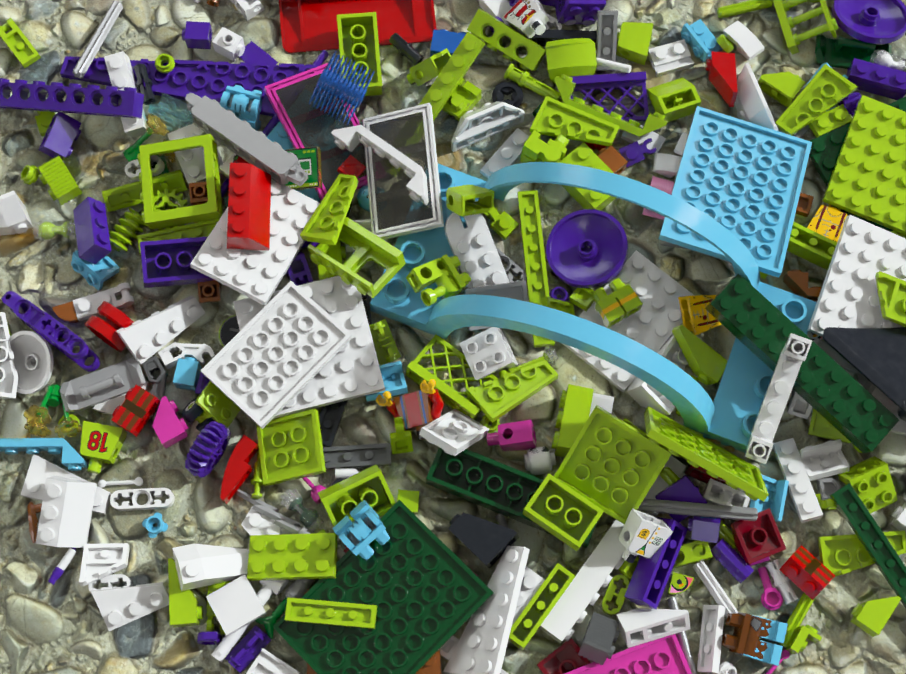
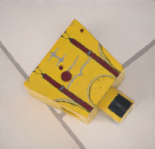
M830 204L829 206L821 205L807 228L838 242L846 216L848 215L840 212V208Z
M716 295L678 297L683 326L694 335H699L721 325L705 309Z

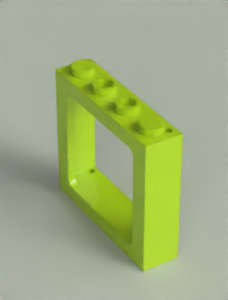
M211 134L139 146L140 153L137 155L138 162L141 165L139 181L142 184L143 191L140 193V198L144 205L142 220L151 229L221 218L223 209L217 141ZM203 147L208 195L207 203L155 212L151 156Z

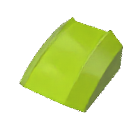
M590 38L563 39L546 43L547 70L550 80L554 84H556L555 77H561L562 74L570 77L594 75L597 68L595 43Z

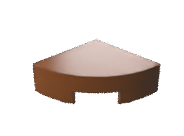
M73 301L52 307L60 319L69 323L79 322Z

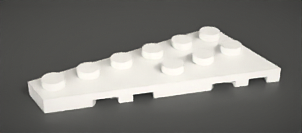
M507 546L487 585L494 593L471 616L443 672L447 674H500L530 549L522 546Z

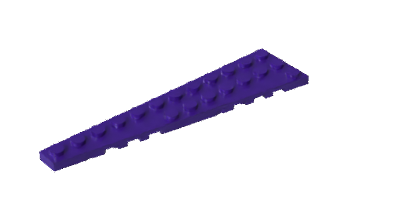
M65 56L60 72L61 77L112 86L103 57L94 58L84 77L80 79L75 77L73 69L80 57ZM141 59L140 61L130 60L132 69L138 64L146 65L148 77L153 83L152 91L154 95L185 100L186 94L193 93L201 98L207 96L211 100L215 99L220 104L226 87L239 85L247 91H261L262 104L260 114L272 117L276 112L264 91V87L299 74V70L304 66V64L279 63V65L260 63L258 65L249 64L248 62L230 64L223 61L174 60V69L169 73H161L156 69L155 61H149L148 59ZM133 69L134 77H135V80H136V83H137L136 74H135V71H134V69ZM296 86L277 93L282 104Z

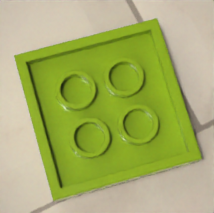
M311 409L272 419L263 429L256 424L263 485H274L326 472L318 410Z

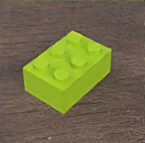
M584 142L558 162L614 173ZM562 185L583 209L601 211L616 199V197L596 191Z
M568 384L567 390H562L558 407L562 408V411L559 410L556 418L555 428H558V431H555L551 446L552 449H555V456L566 457L587 422L594 389Z
M376 464L318 492L333 527L346 515L354 522L355 520L350 515V512L363 500L372 507L379 517L383 516L396 503L381 470Z
M548 473L524 508L522 514L575 551H578L604 510Z

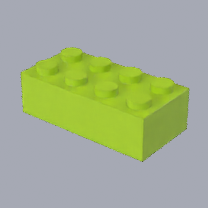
M376 12L337 15L340 59L344 55L341 66L347 58V63L344 66L345 69L351 59V64L347 70L348 73L355 61L351 76L359 64L354 75L355 78L363 65L357 82L367 67L359 84L361 86L363 79L370 70L363 88L374 71L365 96L383 95Z

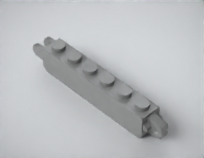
M193 93L186 94L187 109L192 113L195 126L207 134H211L218 142L248 163L270 174L271 179L280 185H285L290 181L298 186H302L307 181L308 174L299 166V160L295 154L285 151L279 143L269 140L263 132L253 129L247 121L237 118L231 110L221 107L215 99L211 100L207 96L201 98Z

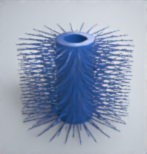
M334 52L335 54L330 58V62L326 65L316 84L309 105L313 102L314 97H316L313 104L314 107L319 97H321L317 105L318 108L324 99L321 111L330 97L325 111L328 110L327 108L331 104L332 106L328 112L329 115L336 104L332 116H334L342 102L336 116L337 119L344 107L340 117L341 120L349 104H351L343 123L351 112L352 107L355 106L349 117L348 125L367 92L366 89L374 75V71L363 88L370 70L363 79L361 86H359L367 67L357 82L363 65L354 78L359 64L350 76L355 61L347 73L351 59L344 69L347 58L340 67L343 55L336 66L340 53L335 58L336 60H334L336 52Z

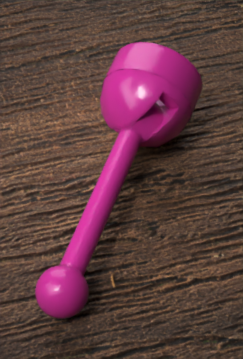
M307 477L302 478L312 489V499L316 504H320L321 500L318 492L326 488L322 485L314 486Z

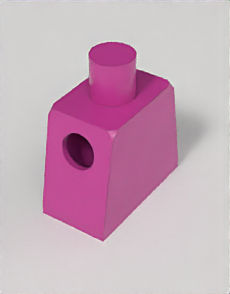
M531 420L499 424L498 432L487 433L488 446L499 445L502 451L505 452L536 448L535 427Z

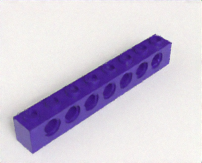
M0 78V108L46 112L60 111L72 114L142 119L144 94L136 92V88L124 87V90H118V87L106 86L105 89H100V86L87 85V88H81L82 85L69 83V87L63 86V83L51 82V85H45V82L33 81V84H27L28 81L15 79V83H11L8 79ZM121 98L122 102L118 105V101Z

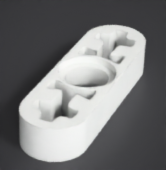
M168 488L117 490L110 497L111 505L118 511L166 509L171 507L175 501L174 494ZM152 493H154L155 497H162L163 493H166L169 499H166L165 503L159 499L154 500L155 504H152ZM130 494H133L132 506L129 501L122 502L121 506L116 502L121 495L124 499H131ZM140 494L148 495V501L144 505L137 503V497Z

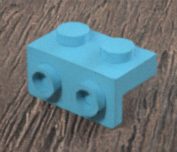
M401 361L379 365L385 391H389L391 396L408 393ZM385 391L365 395L366 401L376 400L378 395L383 397Z
M762 475L769 495L764 502L759 499L756 501L751 499L749 507L756 508L758 512L770 508L775 522H781L784 515L789 481L775 480Z

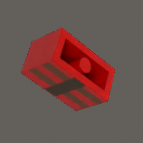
M136 384L134 388H130L126 393L123 404L116 407L111 420L137 437L158 408L160 400Z
M802 545L779 569L812 600L835 577L828 568Z

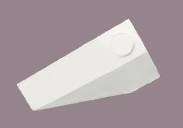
M0 312V399H15L18 373L15 368L14 354L11 348L10 334L4 312Z
M672 335L657 353L684 371L688 362L674 335ZM638 377L635 378L626 391L640 406L645 408L649 406L664 415H670L675 408L670 400Z
M190 544L172 548L181 591L235 580L244 574L247 576L249 549L203 544Z

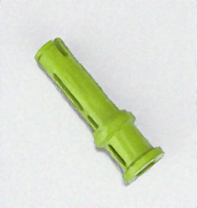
M514 63L509 65L504 74V79H510L517 83L520 88L526 87L544 98L548 96L559 101L561 97L557 90L531 77L528 71L524 72L515 67Z

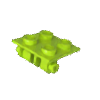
M386 319L369 325L379 365L390 363L400 358L401 355Z

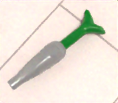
M296 579L286 590L285 599L272 614L255 620L257 623L264 625L270 639L274 638L273 626L286 611L287 597L301 599L315 579Z

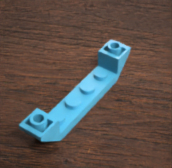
M0 438V452L5 451V454L16 455L18 451H26L27 454H39L40 451H48L49 454H61L62 451V464L68 470L80 471L81 468H88L87 461L64 438Z

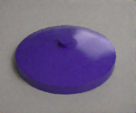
M834 0L832 4V16L835 18L837 25L845 33L860 41L873 44H887L899 40L906 33V6L901 0Z
M584 209L568 214L553 227L546 244V256L552 271L561 281L577 288H594L609 282L622 270L628 256V240L624 228L613 216L600 210Z

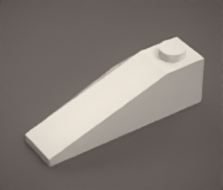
M15 191L1 195L0 236L21 234L32 228L33 226L26 207Z

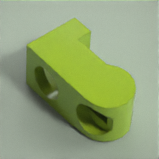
M698 540L682 545L673 568L712 559L713 556L708 542Z

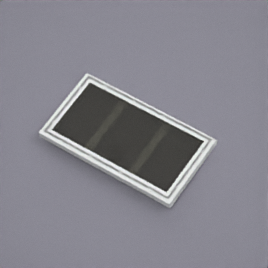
M426 103L363 119L362 122L365 128L423 168L427 176L429 199L427 205L421 201L417 203L409 196L410 192L406 187L411 178L404 173L405 170L401 167L395 168L390 164L388 158L379 157L371 146L369 148L365 147L372 233L385 240L443 227L444 221L431 104Z

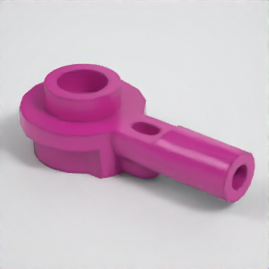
M766 567L758 568L764 592L761 595V603L767 610H777L783 603V597L776 588L772 587Z

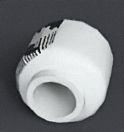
M546 446L528 449L527 454H524L526 471H530L531 475L550 473L552 466L556 465L554 452L550 453Z

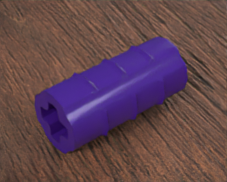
M721 539L711 549V553L716 560L739 583H742L754 571L750 565H747L739 553L732 548V545H729L724 539Z

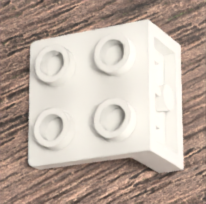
M491 327L460 343L475 380H480L504 367L512 368L519 366L501 328Z

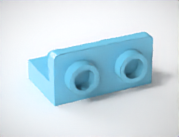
M701 19L691 25L688 23L683 25L681 31L682 39H685V42L693 49L694 55L700 58L703 63L706 59H710L711 51L722 52L723 49Z
M78 250L73 252L72 268L77 273H80L88 284L94 286L98 291L102 289L104 281L119 273L120 267L107 255L97 264H93L79 258Z

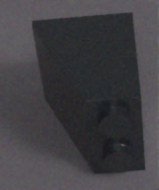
M464 512L461 515H455L449 522L451 526L448 529L489 569L503 555L507 546H512L519 538L517 532L513 529Z

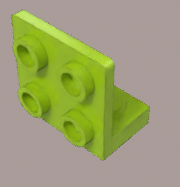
M875 456L851 466L849 472L838 474L841 482L851 484L870 513L898 500L888 464Z

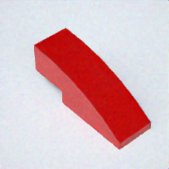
M243 435L235 446L224 472L220 498L225 504H228L237 490L253 472L252 467L248 463L255 456L257 450H259V446L246 435Z

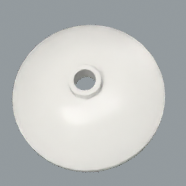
M16 332L9 339L14 354L15 368L18 373L17 392L21 394L36 393L43 389L51 378L53 371L52 350L46 339L37 332Z

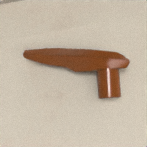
M29 502L27 506L29 532L32 542L36 543L38 523L36 513L41 512L42 503L34 505L33 502Z

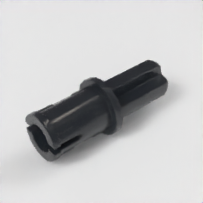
M394 33L390 37L389 42L401 52L402 56H406L414 65L423 61L424 56L412 47V43L406 42L398 33Z

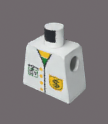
M632 508L619 535V541L626 548L622 558L629 563H633L638 555L651 558L673 531L663 520Z

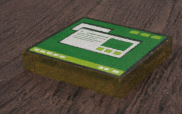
M320 147L286 149L285 151L288 153L291 152L296 155L299 160V166L308 174V179L302 186H298L290 181L285 185L294 190L322 188Z

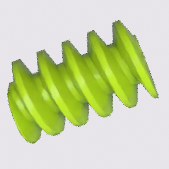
M129 208L130 212H124L126 219H119L120 225L115 224L113 226L116 232L109 231L110 245L118 252L120 250L128 251L125 244L133 245L130 238L137 239L135 232H143L140 225L147 227L142 220V216L132 208Z

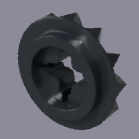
M502 82L494 88L492 101L504 102L514 107H520L523 101V91L513 82ZM512 93V95H511V100L507 99V100L505 101V100H504V94H505L506 96H508L509 94Z

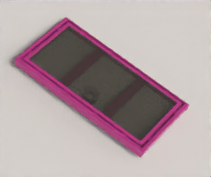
M328 63L264 87V91L294 149L317 147L319 186L314 188L321 201L340 174L337 172L338 168L350 155L366 167L365 146L361 142L352 152L346 148L342 150L334 143L335 139L331 134L336 129L361 125L355 113L347 125L353 109L343 123L350 104L341 120L340 117L344 107L337 119L336 116L342 102L334 116H332L336 104L329 115L328 112L332 106L331 104L327 108L328 110L325 111L330 97L321 111L324 99L317 108L321 96L314 107L313 104L316 97H314L313 102L309 105L316 84ZM376 162V181L385 179L387 174L381 162ZM367 170L359 176L356 190L368 185Z

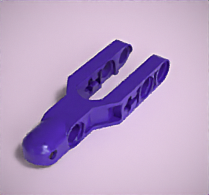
M7 291L1 297L3 303L27 326L43 336L48 343L85 371L93 372L98 369L101 362L100 358L89 349L88 345L79 336L55 318L14 291ZM58 338H64L65 341H58ZM75 346H80L78 353H73ZM89 357H94V362L91 365L86 366V359Z

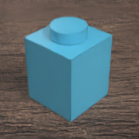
M192 357L178 358L173 378V384L176 388L196 390L200 370L202 369L199 361Z

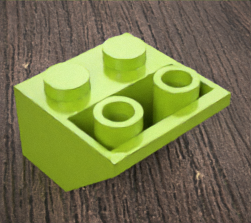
M683 77L646 90L655 112L665 115V120H668V122L694 114L696 107L701 105V99L695 86Z

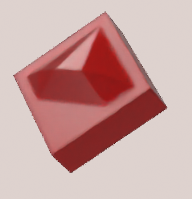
M350 155L338 168L337 172L353 175L358 179L366 170V167Z

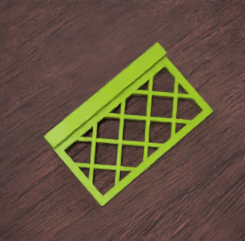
M437 334L415 360L409 363L405 373L407 377L418 385L423 380H426L428 384L430 379H434L436 381L434 389H438L443 402L450 408L462 412L473 420L477 418L481 409L471 402L470 396L466 393L468 388L467 382L479 381L480 386L483 385L482 380L494 381L498 379L493 374L480 380H475L474 377H466L465 368L470 367L464 354ZM437 342L443 346L444 353H433L432 346ZM457 356L461 364L450 365L448 357ZM445 357L446 366L435 367L434 358ZM430 358L432 367L424 368L418 363L422 359ZM462 369L463 378L452 379L451 370ZM447 370L449 379L440 380L437 378L436 371ZM464 382L465 392L454 390L453 383Z

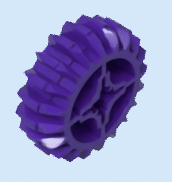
M216 421L207 424L193 442L185 460V468L191 474L200 478L210 474L226 451V447L231 439L230 429Z

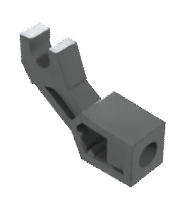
M154 356L142 363L149 381L153 383V388L149 393L161 401V398L165 396L168 373L160 359ZM160 369L161 374L155 380L152 373Z

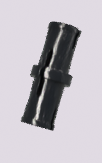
M135 65L133 69L137 78L136 86L140 93L144 94L143 104H153L156 101L152 91L153 83L148 77L146 65Z

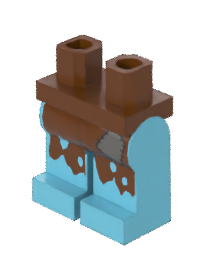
M728 613L725 622L726 625L734 627L733 635L725 633L722 635V646L728 648L729 652L779 666L783 646L759 640V638L784 643L788 624L747 613Z

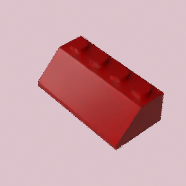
M230 163L227 249L267 251L270 249L271 175L253 164Z

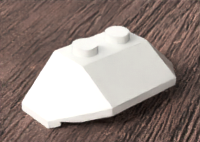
M749 62L745 63L737 79L738 93L734 104L738 111L737 117L738 119L779 131Z
M496 101L492 104L486 103L475 111H467L461 116L451 140L452 152L523 123L525 118L524 110Z

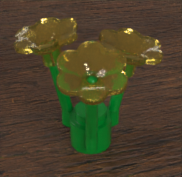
M153 113L146 116V123L149 126L146 132L133 145L123 151L125 158L129 162L138 159L137 155L140 153L139 146L151 135L161 134L165 136L167 133H170L166 125ZM174 152L157 155L158 157L167 156L172 163H175Z
M49 385L41 405H31L29 409L24 411L23 416L27 419L24 428L30 434L40 437L51 435V430L46 426L52 420L48 414L49 406L57 407L60 403L63 404L60 395L61 386ZM63 404L64 418L59 425L54 427V432L58 433V437L61 438L67 436L75 437L78 432L82 431V426L76 420L71 421L69 413L65 410Z

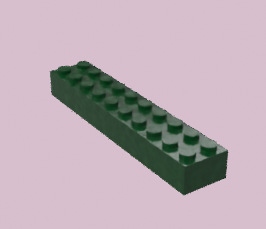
M739 273L705 307L712 316L773 371L791 333L810 339ZM812 341L806 360L802 361L792 389L862 453L872 452L898 423L899 419Z

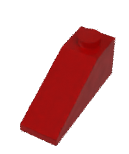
M711 51L710 59H706L705 63L708 79L729 107H734L738 93L735 53Z

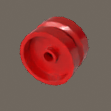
M103 301L97 308V313L101 318L91 316L84 325L104 343L121 353L126 345L116 330L125 329L134 322L121 310Z

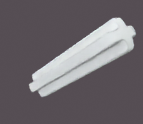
M699 561L696 563L693 569L716 603L725 606V616L727 617L728 613L738 614L737 609L705 562Z

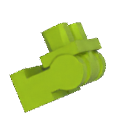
M462 78L441 110L450 116L453 115L459 121L464 113L472 110L481 100L482 90L469 81L465 83V79Z
M534 130L523 145L520 162L558 163L565 158L569 139L559 134L555 141L550 138L545 143L540 139L541 134Z

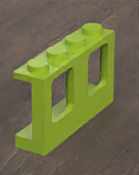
M348 217L345 218L337 242H344L355 249V252L343 264L326 254L334 245L320 243L317 247L311 244L307 246L310 252V259L315 264L323 265L332 275L337 274L346 284H352L361 294H367L372 298L406 264L402 251ZM368 261H374L386 269V272L374 284L356 274Z

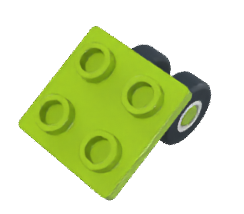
M209 381L199 397L187 404L182 412V416L188 422L198 421L199 424L196 426V429L201 432L212 421L222 423L228 428L241 409L216 385Z

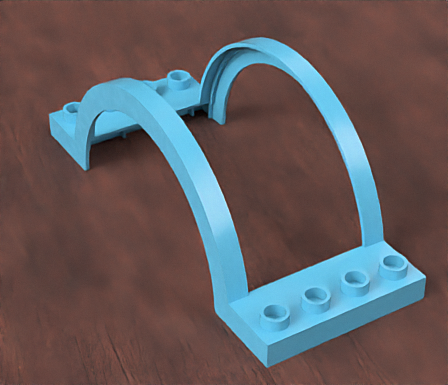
M527 162L510 165L494 172L487 181L438 164L444 226L398 237L394 247L403 252L406 264L371 299V312L434 336L437 334L446 340L449 334L456 329L486 326L529 333L577 348L631 373L655 388L678 409L683 418V426L703 434V437L746 453L753 426L774 371L738 338L735 339L713 402L708 393L696 380L665 357L622 334L572 314L526 301L476 294L457 295L444 299L441 296L437 298L436 303L426 306L421 299V291L415 293L406 277L413 268L441 258L446 254L448 257L454 256L444 229L447 218L452 214V211L446 207V191L449 187L475 185L493 190L494 198L504 201L508 192L522 183H549L573 186L610 195L667 217L708 241L729 258L733 265L735 276L739 273L806 335L817 302L760 282L759 267L754 257L744 244L728 229L694 206L642 182L599 169L554 162ZM427 170V172H426L427 183H430V181H429V171ZM431 191L428 192L429 202L427 205L421 201L418 203L413 202L404 224L433 218ZM460 216L462 224L466 228L464 217ZM434 282L433 284L425 287L423 290L427 288H431L432 290H434L435 288H437V285Z

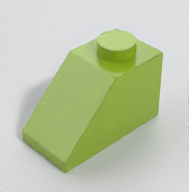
M791 72L763 74L758 81L763 92L787 108L796 99L806 83L800 76Z
M895 596L870 600L861 604L858 603L851 612L853 617L850 622L870 636H877L884 628L901 598Z

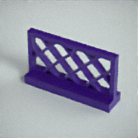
M646 71L571 76L573 78L572 82L576 83L573 92L580 91L585 95L583 100L588 98L595 105L603 107L605 113L610 114L618 105L626 112L621 119L627 122L630 119L637 122L647 120L649 111ZM634 87H641L642 95L638 99L629 93ZM613 89H619L624 93L619 100L609 94ZM594 90H600L604 94L599 102L590 95ZM626 95L635 102L630 109H627L620 103ZM606 97L615 103L610 111L601 105ZM636 104L643 109L644 116H636L631 112Z

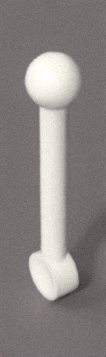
M137 477L135 480L98 481L100 488L109 485H143V479Z

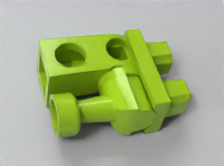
M447 254L413 268L406 277L415 293L421 291V299L426 306L436 303L438 297L444 296L447 298L458 295L471 281L468 273L459 274L457 268L461 265L456 255L448 257ZM434 282L437 285V288H435L434 290H432L431 288L423 290L425 287L433 284Z

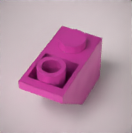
M166 396L161 398L152 426L162 445L168 448L188 437L185 430L189 428L183 417L178 418L176 412L179 409L174 400L169 401Z

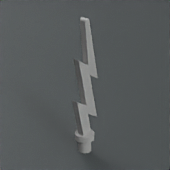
M237 490L236 494L254 504L252 509L274 519L273 524L294 534H311L306 527L300 528L301 523L278 513L279 509L259 499L252 498L251 495L241 490Z

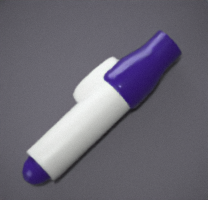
M71 547L67 550L57 567L53 570L48 580L49 583L54 585L62 576L77 553V548Z

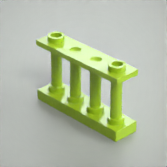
M773 0L787 47L792 55L800 52L798 45L804 40L830 31L833 38L837 37L835 30L839 28L835 18L831 19L825 0H820V7L793 18L792 16L788 17L787 11L809 0ZM821 14L825 15L826 24L801 34L793 33L792 28L795 25Z

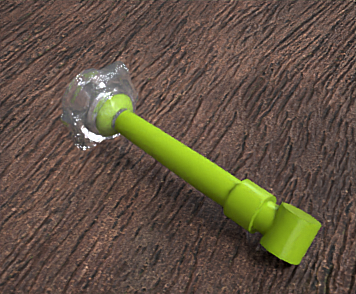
M546 346L543 356L517 367L509 368L507 371L502 370L498 374L502 378L505 374L516 373L521 368L543 360L555 365V360L558 357L554 348L550 349Z

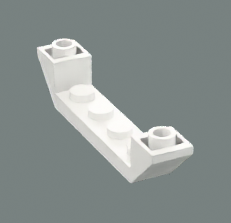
M362 125L336 129L331 132L335 139L334 143L340 149L346 148L352 152L361 142L367 148L371 146L379 157L388 158L390 164L395 168L401 167L405 170L404 173L411 178L406 185L410 192V198L417 203L421 201L425 205L428 204L427 176L423 168Z
M790 334L780 354L753 426L745 457L763 464L767 463L774 445L772 441L802 361L806 360L812 340Z

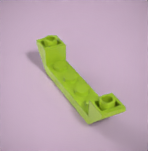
M564 74L561 77H555V83L565 104L620 126L619 129L640 137L664 127L668 123V120H665L666 116L658 112L648 115L643 128L640 127L641 123L630 119L627 122L621 119L622 115L612 111L610 114L603 112V107L595 104L592 107L584 104L585 100L575 96L574 99H571L576 83L572 82L573 78Z

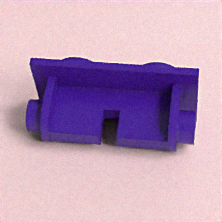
M255 625L225 659L238 672L242 673L258 656L261 650L269 644L271 639Z

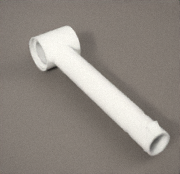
M260 580L259 583L263 586L257 592V596L261 604L264 606L273 593L279 595L289 580ZM251 623L229 636L225 635L211 655L220 662H223Z

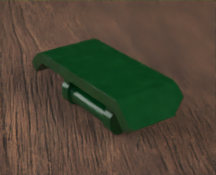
M822 34L816 36L815 55L817 63L820 65L827 62L831 67L848 69L854 58L877 64V58L882 54L889 56L891 59L892 46L889 43L876 45L838 36L837 39L826 38Z

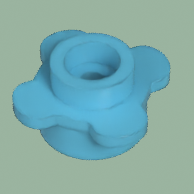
M158 512L142 522L143 527L148 530L150 538H156L157 534L166 532L168 529L167 523H164L162 520V514Z

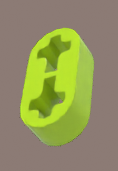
M616 575L609 582L601 603V608L605 614L612 616L621 610L625 600L624 596L630 583L626 576ZM622 580L625 588H621L617 594L615 593L617 585L614 584V581ZM614 596L616 597L614 604L617 606V609L613 608L610 611L606 602H610Z

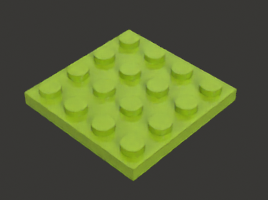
M596 405L554 477L604 510L611 517L625 524L632 508L635 510L639 508L672 454L668 452V448L661 444L657 446L648 440L649 437Z

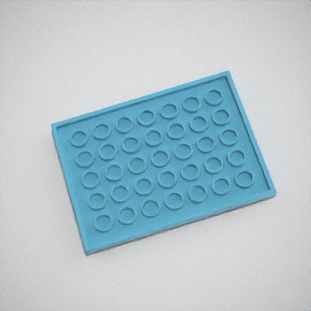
M697 106L671 195L694 206L723 225L749 250L759 267V272L779 278L783 269L812 142ZM664 217L659 240L731 262L727 256L708 241L686 227Z

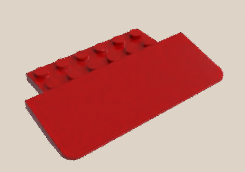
M279 0L282 46L288 53L339 49L337 15L376 12L379 46L392 45L389 39L394 33H398L408 43L432 41L433 30H437L433 0Z

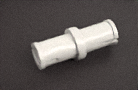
M778 559L766 564L765 566L775 582L773 585L775 588H778L785 604L788 605L798 600L799 598L789 583L791 580L779 570L781 566Z

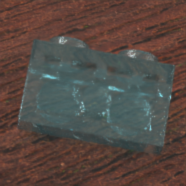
M166 93L162 94L158 104H150L147 111L179 128L194 123L192 113L187 109L188 104Z

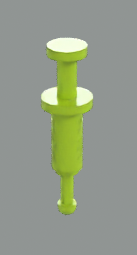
M257 450V461L254 463V479H251V484L255 485L254 493L251 494V497L255 499L262 498L260 486L263 485L259 450Z

